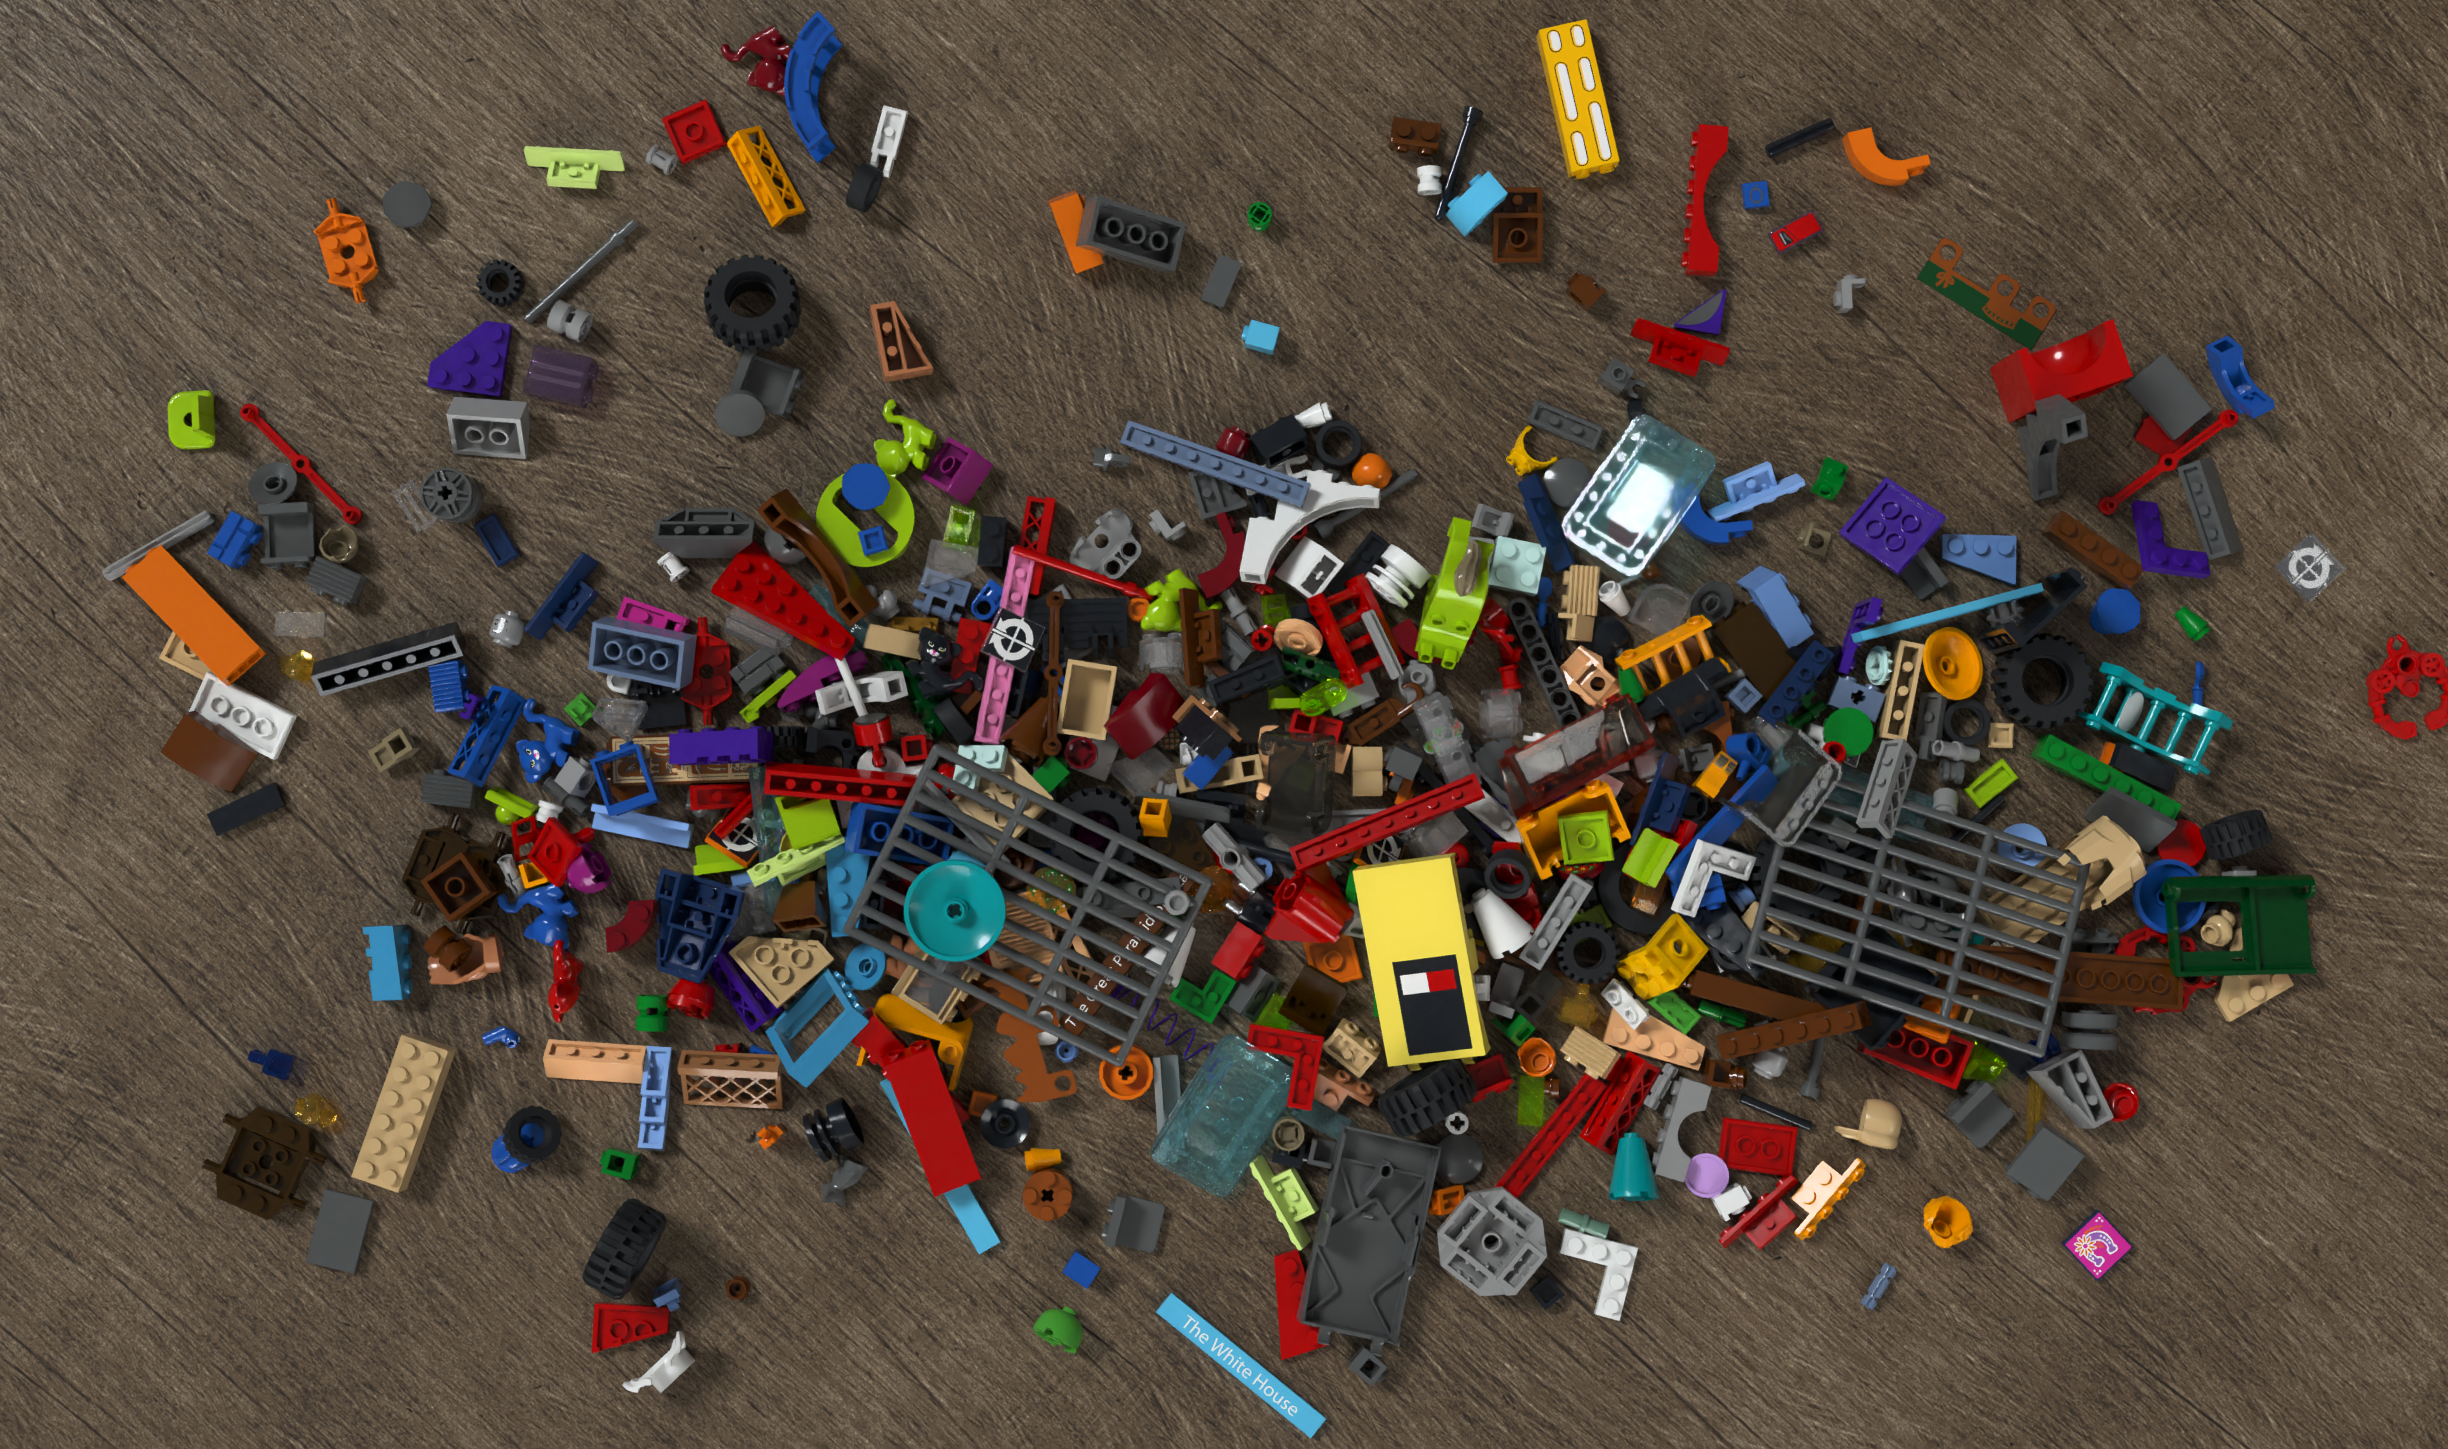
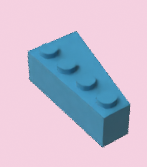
M845 842L825 852L832 937L849 936L844 933L843 928L870 875L874 856L844 851ZM861 914L855 926L862 930L863 914Z

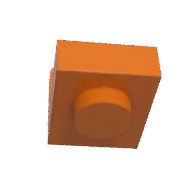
M1390 771L1389 776L1393 777L1395 773ZM1404 778L1394 801L1395 805L1412 799L1415 792L1411 789L1413 781Z

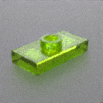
M1519 1075L1517 1125L1542 1126L1545 1077Z

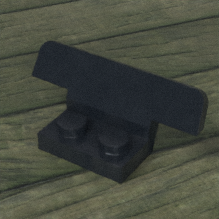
M1710 658L1646 696L1637 703V710L1644 722L1666 711L1672 717L1679 736L1684 740L1726 715L1717 692L1710 684L1727 675L1728 670L1719 659Z
M1197 789L1196 801L1227 807L1231 813L1230 823L1206 819L1204 832L1216 822H1219L1231 837L1262 845L1265 840L1267 827L1243 824L1247 795Z

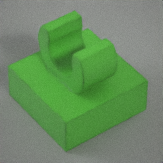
M583 692L564 708L580 727H583L600 711Z

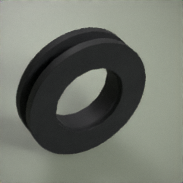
M1627 841L1614 848L1615 859L1613 861H1605V867L1597 875V899L1608 918L1619 927L1637 933H1655L1672 914L1677 913L1671 910L1673 897L1670 885H1668V894L1664 902L1656 909L1647 912L1637 911L1626 904L1622 899L1619 886L1620 878L1623 874L1622 868L1631 849L1630 841Z

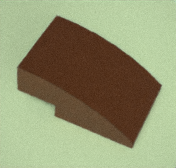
M1503 187L1508 194L1505 200L1491 212L1492 262H1542L1543 187Z
M196 710L184 714L161 750L162 754L182 768L229 792H234L259 754L221 724L214 725Z

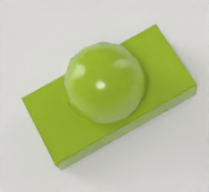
M499 786L488 790L485 795V799L499 805L496 808L495 815L497 820L504 825H511V822L517 821L520 816L526 818L535 815L539 811V806Z

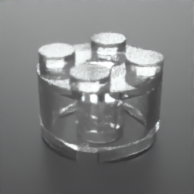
M1182 633L1167 634L1168 637H1158L1157 634L1143 635V640L1139 641L1140 673L1145 674V670H1151L1153 673L1174 675L1179 674V669L1184 668L1185 671Z
M1513 688L1482 689L1480 695H1484V701H1479L1480 729L1486 730V734H1482L1483 738H1512L1516 736L1517 732H1522V718L1518 717V707H1521L1520 692H1515Z

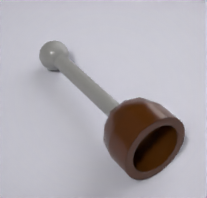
M1650 558L1641 564L1639 573L1618 584L1622 587L1641 576L1646 579H1653L1661 574L1653 558Z

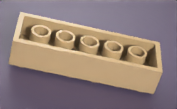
M413 1033L401 1035L351 1177L397 1193L408 1188L457 1048Z

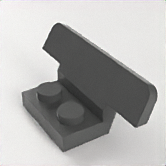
M1138 790L1134 798L1133 804L1142 806L1143 798L1168 799L1172 815L1169 829L1187 820H1192L1202 836L1206 819L1230 823V809L1224 806L1144 790Z

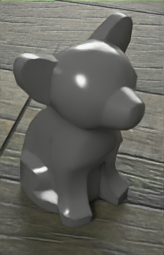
M841 1154L839 1156L840 1165L833 1173L832 1182L824 1183L821 1189L823 1195L822 1202H837L838 1205L843 1207L846 1202L843 1190L854 1185L869 1167L853 1157H846Z

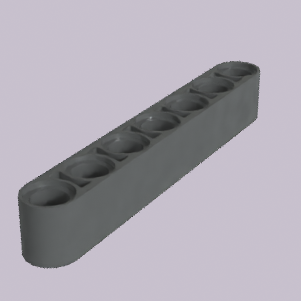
M1523 598L1513 599L1506 606V615L1512 623L1511 627L1520 646L1523 648L1522 651L1562 737L1569 738L1568 742L1573 745L1577 737L1584 739L1586 743L1584 750H1576L1575 755L1586 754L1592 748L1591 737L1530 605ZM1513 604L1522 605L1524 609L1522 616H1515L1512 613L1511 608ZM1524 626L1532 627L1534 630L1533 638L1527 639L1522 635V628ZM1535 648L1543 650L1544 659L1542 661H1536L1532 657V651ZM1546 670L1553 672L1555 676L1554 682L1551 684L1543 680L1542 675ZM1555 693H1561L1565 697V703L1562 706H1557L1553 702ZM1566 715H1571L1575 719V726L1572 729L1565 727L1563 723Z

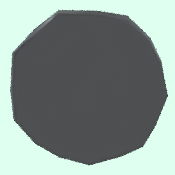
M408 181L396 183L389 188L383 197L384 214L395 226L402 228L419 227V224L426 220L432 207V202L426 189Z

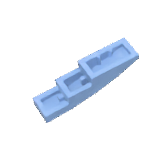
M647 1046L640 1093L642 1102L639 1122L641 1123L638 1140L639 1150L664 1151L670 1099L672 1047Z

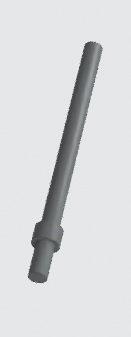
M631 219L618 232L615 230L610 234L608 241L523 318L531 324L616 246L619 248L625 242L624 239L638 225Z

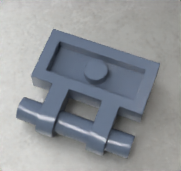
M925 568L918 591L927 595L924 601L916 598L913 608L921 610V613L925 615L930 613L941 617L943 621L948 623L950 621L959 623L962 614L954 612L955 605L966 606L973 584ZM934 598L947 601L946 607L942 608L934 605Z

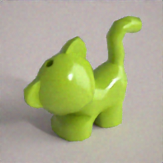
M889 399L884 405L882 415L887 423L902 425L904 441L903 443L896 440L887 441L885 439L874 441L878 466L882 468L884 473L889 474L895 479L899 474L906 471L910 461H913L912 463L917 469L925 471L929 463V457L926 456L923 449L932 450L937 436L934 434V431L926 428L917 419H910L903 415H893L892 411L896 406V401Z
M1179 568L1164 576L1167 582L1164 585L1158 580L1144 588L1148 595H1157V599L1148 605L1146 615L1141 620V628L1143 630L1154 629L1163 632L1172 630L1182 632L1180 606L1177 604L1180 598V588L1198 591L1200 612L1210 609H1217L1220 612L1223 608L1222 603L1216 601L1211 607H1207L1197 584Z

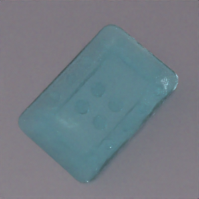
M1643 414L1635 417L1562 520L1560 526L1565 538L1625 576L1636 577L1640 575L1678 525L1716 467L1714 455L1649 415Z
M1228 1034L1224 1036L1202 1064L1163 1125L1150 1150L1152 1159L1157 1164L1215 1196L1224 1197L1229 1195L1285 1110L1293 1068L1237 1035Z

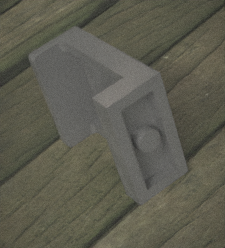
M745 349L729 392L734 390L752 392L763 403L766 412L787 419L788 414H792L795 409L796 400L794 398L797 391H801L805 382L804 373L800 369L790 368L758 356L755 353H750L749 350Z
M309 502L277 503L274 505L258 504V514L264 516L265 558H261V564L268 565L269 569L274 570L285 569V565L294 564V568H309V564L313 563L317 557L316 506Z
M2040 1119L2034 1126L2036 1132L2013 1161L2004 1164V1168L2007 1173L2006 1177L2017 1185L2022 1183L2033 1197L2037 1199L2042 1197L2048 1202L2085 1155L2081 1147Z

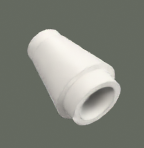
M1319 402L1295 416L1304 429L1324 426L1328 422L1333 421L1327 402L1322 404Z
M1608 581L1599 588V599L1619 616L1629 613L1631 606L1620 584Z

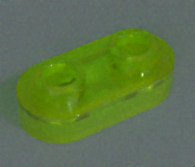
M1330 678L1309 689L1301 695L1299 700L1302 712L1307 716H1317L1341 703L1347 695L1346 686L1341 679ZM1332 687H1337L1334 691L1329 690ZM1310 699H1315L1312 703L1308 702Z

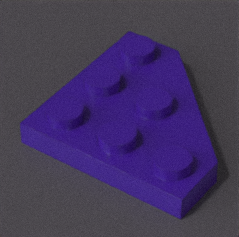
M491 321L482 323L430 363L427 387L502 398L513 326L511 324Z

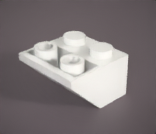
M1304 536L1274 575L1303 598L1308 599L1324 592L1344 566V563L1324 547Z

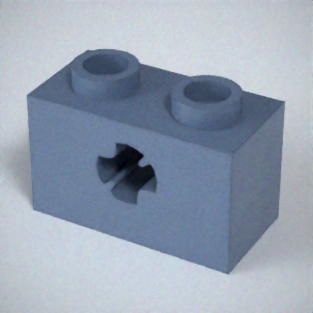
M1848 675L1834 678L1825 705L1834 710L1848 707L1859 709L1868 716L1872 723H1875L1886 696L1879 692L1880 688L1871 684L1859 685L1856 683L1857 679ZM1858 693L1857 697H1860V701L1853 703L1854 699H1851V694Z

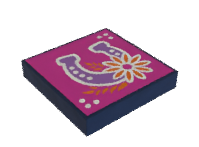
M2097 1209L2061 1242L2062 1246L2096 1281L2104 1276L2133 1248Z

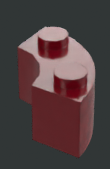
M658 900L629 901L628 910L624 918L616 925L605 928L607 953L628 949L648 935L656 922V915L659 913Z

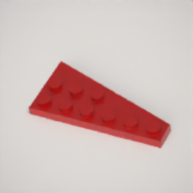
M754 540L750 545L737 553L712 587V594L840 661L844 659L854 644L855 638Z

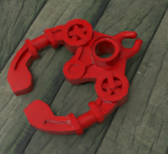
M2398 634L2396 639L2401 642V648L2395 650L2393 648L2395 639L2394 637H2389L2386 645L2388 657L2379 669L2369 672L2366 678V685L2368 687L2367 703L2368 707H2372L2374 714L2372 718L2373 723H2377L2388 734L2406 740L2417 736V725L2415 722L2405 720L2395 723L2391 719L2390 714H2384L2382 704L2386 703L2384 694L2390 692L2396 686L2403 696L2414 697L2420 690L2419 680L2421 675L2435 677V683L2442 685L2444 694L2439 695L2441 700L2439 708L2429 711L2424 717V723L2428 730L2432 731L2444 727L2448 722V668L2445 666L2441 655L2433 652L2419 653L2411 650L2407 640ZM2404 658L2405 666L2401 669L2400 662Z
M2144 924L2143 928L2129 932L2119 940V943H2116L2115 955L2134 956L2136 943L2142 940L2149 941L2150 937L2159 938V943H2167L2169 953L2168 936ZM2179 934L2181 950L2183 952H2195L2194 941L2188 936ZM2191 976L2188 981L2184 979L2182 1010L2132 1007L2133 1012L2140 1013V1011H2146L2153 1015L2166 1012H2181L2187 1008L2189 997L2198 988H2211L2217 984V981L2211 980L2207 983L2203 981V976Z

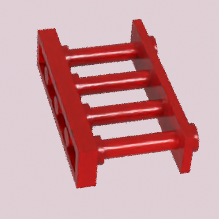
M1364 573L1345 581L1347 589L1326 599L1323 592L1306 599L1309 604V610L1315 617L1335 663L1341 671L1340 676L1347 689L1363 684L1364 681L1361 675L1381 665L1387 671L1365 624L1364 627L1367 634L1347 644L1340 631L1361 621V615L1366 611L1375 610L1400 665L1405 663ZM1352 598L1357 611L1336 621L1330 607ZM1372 643L1378 656L1356 666L1351 652Z

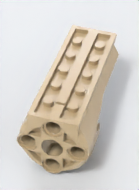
M2104 815L2057 848L2058 850L2076 855L2082 865L2091 863L2080 911L2090 906L2092 911L2102 907L2101 901L2105 898L2106 903L2104 905H2108L2133 887L2137 880L2146 875L2145 860L2138 843L2118 824ZM2066 854L2058 860L2046 857L2034 866L2073 880L2077 879L2079 867L2068 864L2071 858ZM2026 874L2021 875L2010 883L2069 904L2071 903L2074 891ZM2001 891L1989 898L1990 903L2056 925H2061L2067 920V913ZM1979 910L1991 929L2034 943L2048 934V932Z

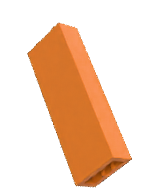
M161 545L150 549L146 553L145 558L138 564L130 566L122 577L226 686H230L266 654Z

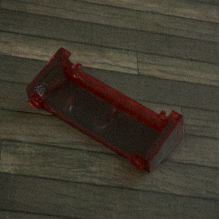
M1629 692L1621 697L1619 693L1605 699L1606 705L1525 747L1518 749L1517 745L1503 752L1505 756L1498 760V765L1512 810L1517 819L1657 746Z

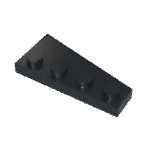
M1726 902L1721 903V908L1707 910L1706 906L1700 907L1695 917L1682 916V919L1699 938L1756 981L1768 969L1746 961L1745 954L1751 933ZM1759 944L1756 954L1770 958Z

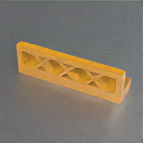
M761 126L736 131L726 144L771 227L780 226L788 217L802 214L806 209ZM750 135H756L760 142L759 146L752 143L749 138ZM761 155L769 159L771 167L762 162ZM773 177L781 181L782 188L774 184ZM784 198L792 201L795 208L788 210Z

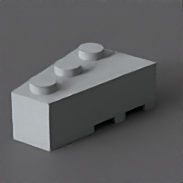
M2082 1049L2065 1050L2026 1071L2078 1128L2094 1129L2114 1118Z

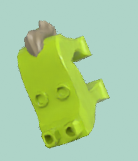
M1453 517L1447 530L1449 542L1439 576L1430 574L1431 576L1427 580L1428 588L1423 602L1422 617L1415 651L1418 652L1419 661L1431 663L1434 657L1442 658L1441 665L1443 668L1450 670L1454 669L1456 662H1459L1484 606L1489 587L1490 557L1494 549V544L1476 539V541L1471 540L1469 542L1472 521Z

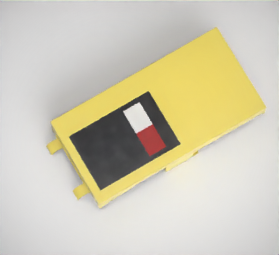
M1455 853L1358 866L1353 870L1388 1067L1408 1064L1410 1071L1422 1070L1419 1063L1458 1058L1462 1059L1464 1065L1475 1064L1472 1057L1484 1056L1491 1049L1477 998L1473 974L1479 968L1472 929H1467L1454 858Z

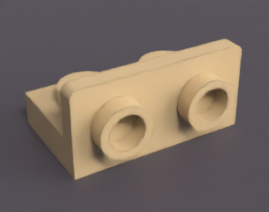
M1345 1018L1340 1021L1337 1028L1322 1046L1324 1051L1358 1078L1372 1065L1382 1050L1375 1039L1366 1036L1355 1023Z

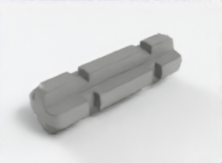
M1670 1063L1664 1065L1661 1070L1663 1074H1659L1650 1089L1651 1095H1647L1644 1100V1104L1653 1110L1658 1108L1660 1104L1659 1099H1663L1672 1083L1670 1081L1671 1078H1675L1678 1073V1069Z

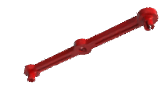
M248 403L242 406L240 410L242 419L247 422H253L292 461V468L298 473L305 474L343 513L342 516L346 523L351 525L360 523L363 517L361 510L350 506L312 468L310 458L299 455L260 416V409L256 405ZM303 460L305 464L302 468H299L298 463Z
M2231 409L2221 411L2218 415V420L2173 453L2160 455L2155 466L2112 497L2101 498L2097 504L2099 512L2104 515L2113 514L2117 510L2119 503L2163 471L2174 470L2181 458L2223 428L2235 426L2238 422L2237 413ZM2166 458L2171 460L2170 466L2165 465L2164 461Z

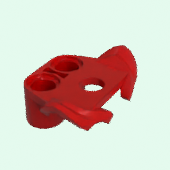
M1488 597L1485 600L1477 624L1480 630L1499 647L1503 664H1516L1522 657L1520 654L1523 648L1517 646L1515 649L1511 648L1508 642H1513L1515 636L1513 634H1506L1505 630L1512 623L1498 603L1491 597Z

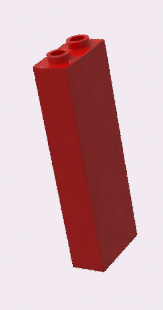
M929 1039L926 1041H916L910 1047L902 1050L896 1049L888 1052L886 1056L882 1057V1061L934 1197L981 1179Z

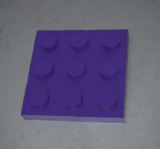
M1885 477L1839 531V535L1899 576L1946 521V516Z

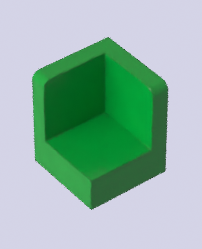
M1514 1011L1512 1019L1507 1018L1502 1024L1496 1018L1492 1020L1519 1047L1536 1029L1517 1011Z

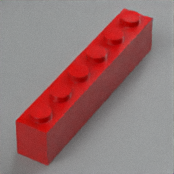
M766 761L764 794L903 806L917 779V775Z
M870 1007L864 1012L869 1019V1023L851 1041L857 1048L862 1046L867 1051L865 1055L873 1065L878 1063L883 1068L881 1072L889 1080L882 1057L892 1050H902L909 1046ZM948 1090L959 1121L963 1124L970 1118L969 1112L951 1090Z

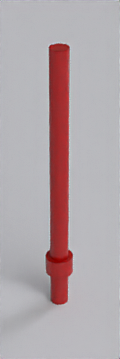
M1016 544L1013 548L1012 554L1122 591L1123 595L1129 597L1136 596L1148 601L1153 599V596L1148 595L1145 589L1137 587L1136 583L1128 580L1123 582L1111 579L1103 574Z

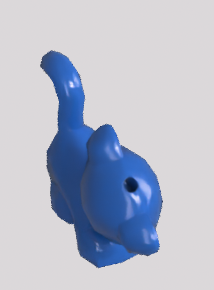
M551 882L546 885L535 886L519 896L512 904L508 902L505 894L498 895V905L505 913H517L527 903L543 911L532 924L526 927L524 936L528 939H535L547 946H554L556 940H562L564 942L563 951L569 947V926L564 919V915L574 917L580 911L572 899L562 901L561 897L566 893L563 887H555Z

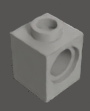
M570 756L554 781L569 794L585 798L596 782V777L589 759L585 757L578 759Z

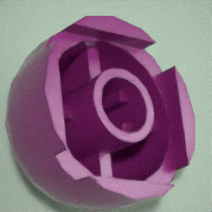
M584 843L582 844L583 848L580 854L570 864L565 881L571 888H575L580 892L587 894L596 893L612 883V880L609 881L608 879L612 873L599 851L594 854L590 850L593 846Z

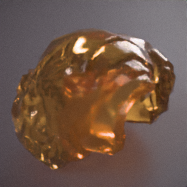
M1215 865L1207 866L1199 872L1210 877L1213 883L1199 911L1201 913H1219L1227 908L1224 906L1226 899H1232L1233 880L1225 868ZM1196 883L1188 895L1195 897L1201 884Z

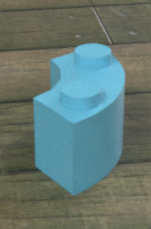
M1489 171L1483 176L1480 173L1469 182L1471 187L1461 197H1455L1447 205L1450 209L1446 216L1464 237L1479 226L1505 200L1508 194Z

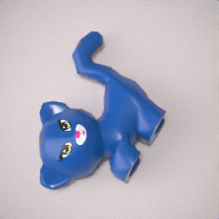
M528 698L525 702L523 716L529 723H541L544 725L546 740L543 742L522 739L516 742L520 763L526 772L525 777L528 783L539 781L542 775L550 770L554 760H556L558 766L563 767L570 756L574 757V754L567 751V745L576 746L580 736L579 730L569 727L558 717L534 714L532 710L536 705V700L533 698Z

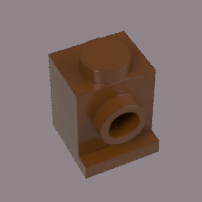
M1578 272L1567 282L1569 287L1566 293L1586 312L1606 292L1604 287L1600 290L1597 288L1598 284L1589 275L1585 276L1584 274L1580 275Z

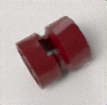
M1085 737L1072 739L1065 748L1066 761L1078 770L1089 769L1098 760L1099 752L1097 746Z

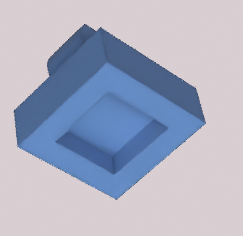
M677 1277L654 1288L653 1301L658 1308L664 1304L667 1305L671 1312L680 1308L678 1302H680L681 1284Z

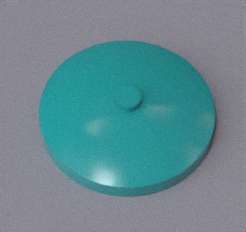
M945 860L925 869L912 882L904 903V920L913 941L927 954L944 961H965L984 953L999 937L1006 918V902L999 883L986 869L966 860Z

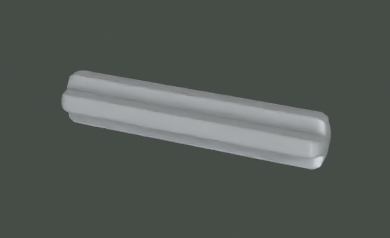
M1372 609L1364 612L1361 618L1390 679L1393 680L1401 677L1404 671L1375 610Z

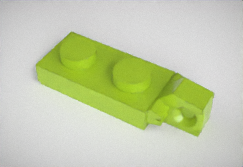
M795 670L786 672L739 712L748 724L760 718L762 707L765 706L768 709L779 699L776 696L781 691H786L799 675Z

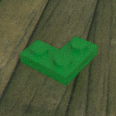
M1215 969L1202 990L1181 977L1169 1000L1212 1024L1236 981Z

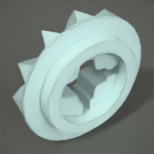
M1883 646L1873 647L1866 659V673L1873 685H1885L1886 681L1890 680V672L1893 671L1891 668L1893 661L1890 660L1891 652H1888L1886 647Z

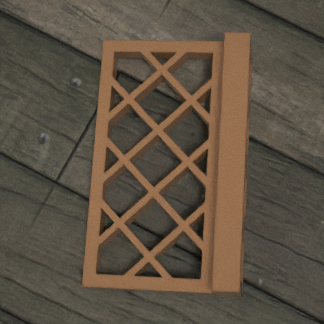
M682 1050L677 1069L678 1075H681L684 1104L783 1109L782 1061L778 1055ZM689 1075H696L701 1077L697 1080H694ZM713 1076H716V1077H725V1079H723V1080L720 1082L719 1080H717V1079L714 1078ZM739 1078H750V1080L744 1083ZM763 1079H774L775 1081L769 1084ZM706 1080L714 1087L708 1090L701 1083ZM732 1082L739 1088L733 1091L726 1084ZM757 1083L764 1089L757 1092L750 1086ZM695 1088L703 1095L690 1096V1091ZM720 1090L727 1096L718 1097L714 1093ZM745 1091L752 1097L746 1099L739 1096V1094ZM769 1092L773 1096H775L777 1100H768L764 1097V1095H766Z

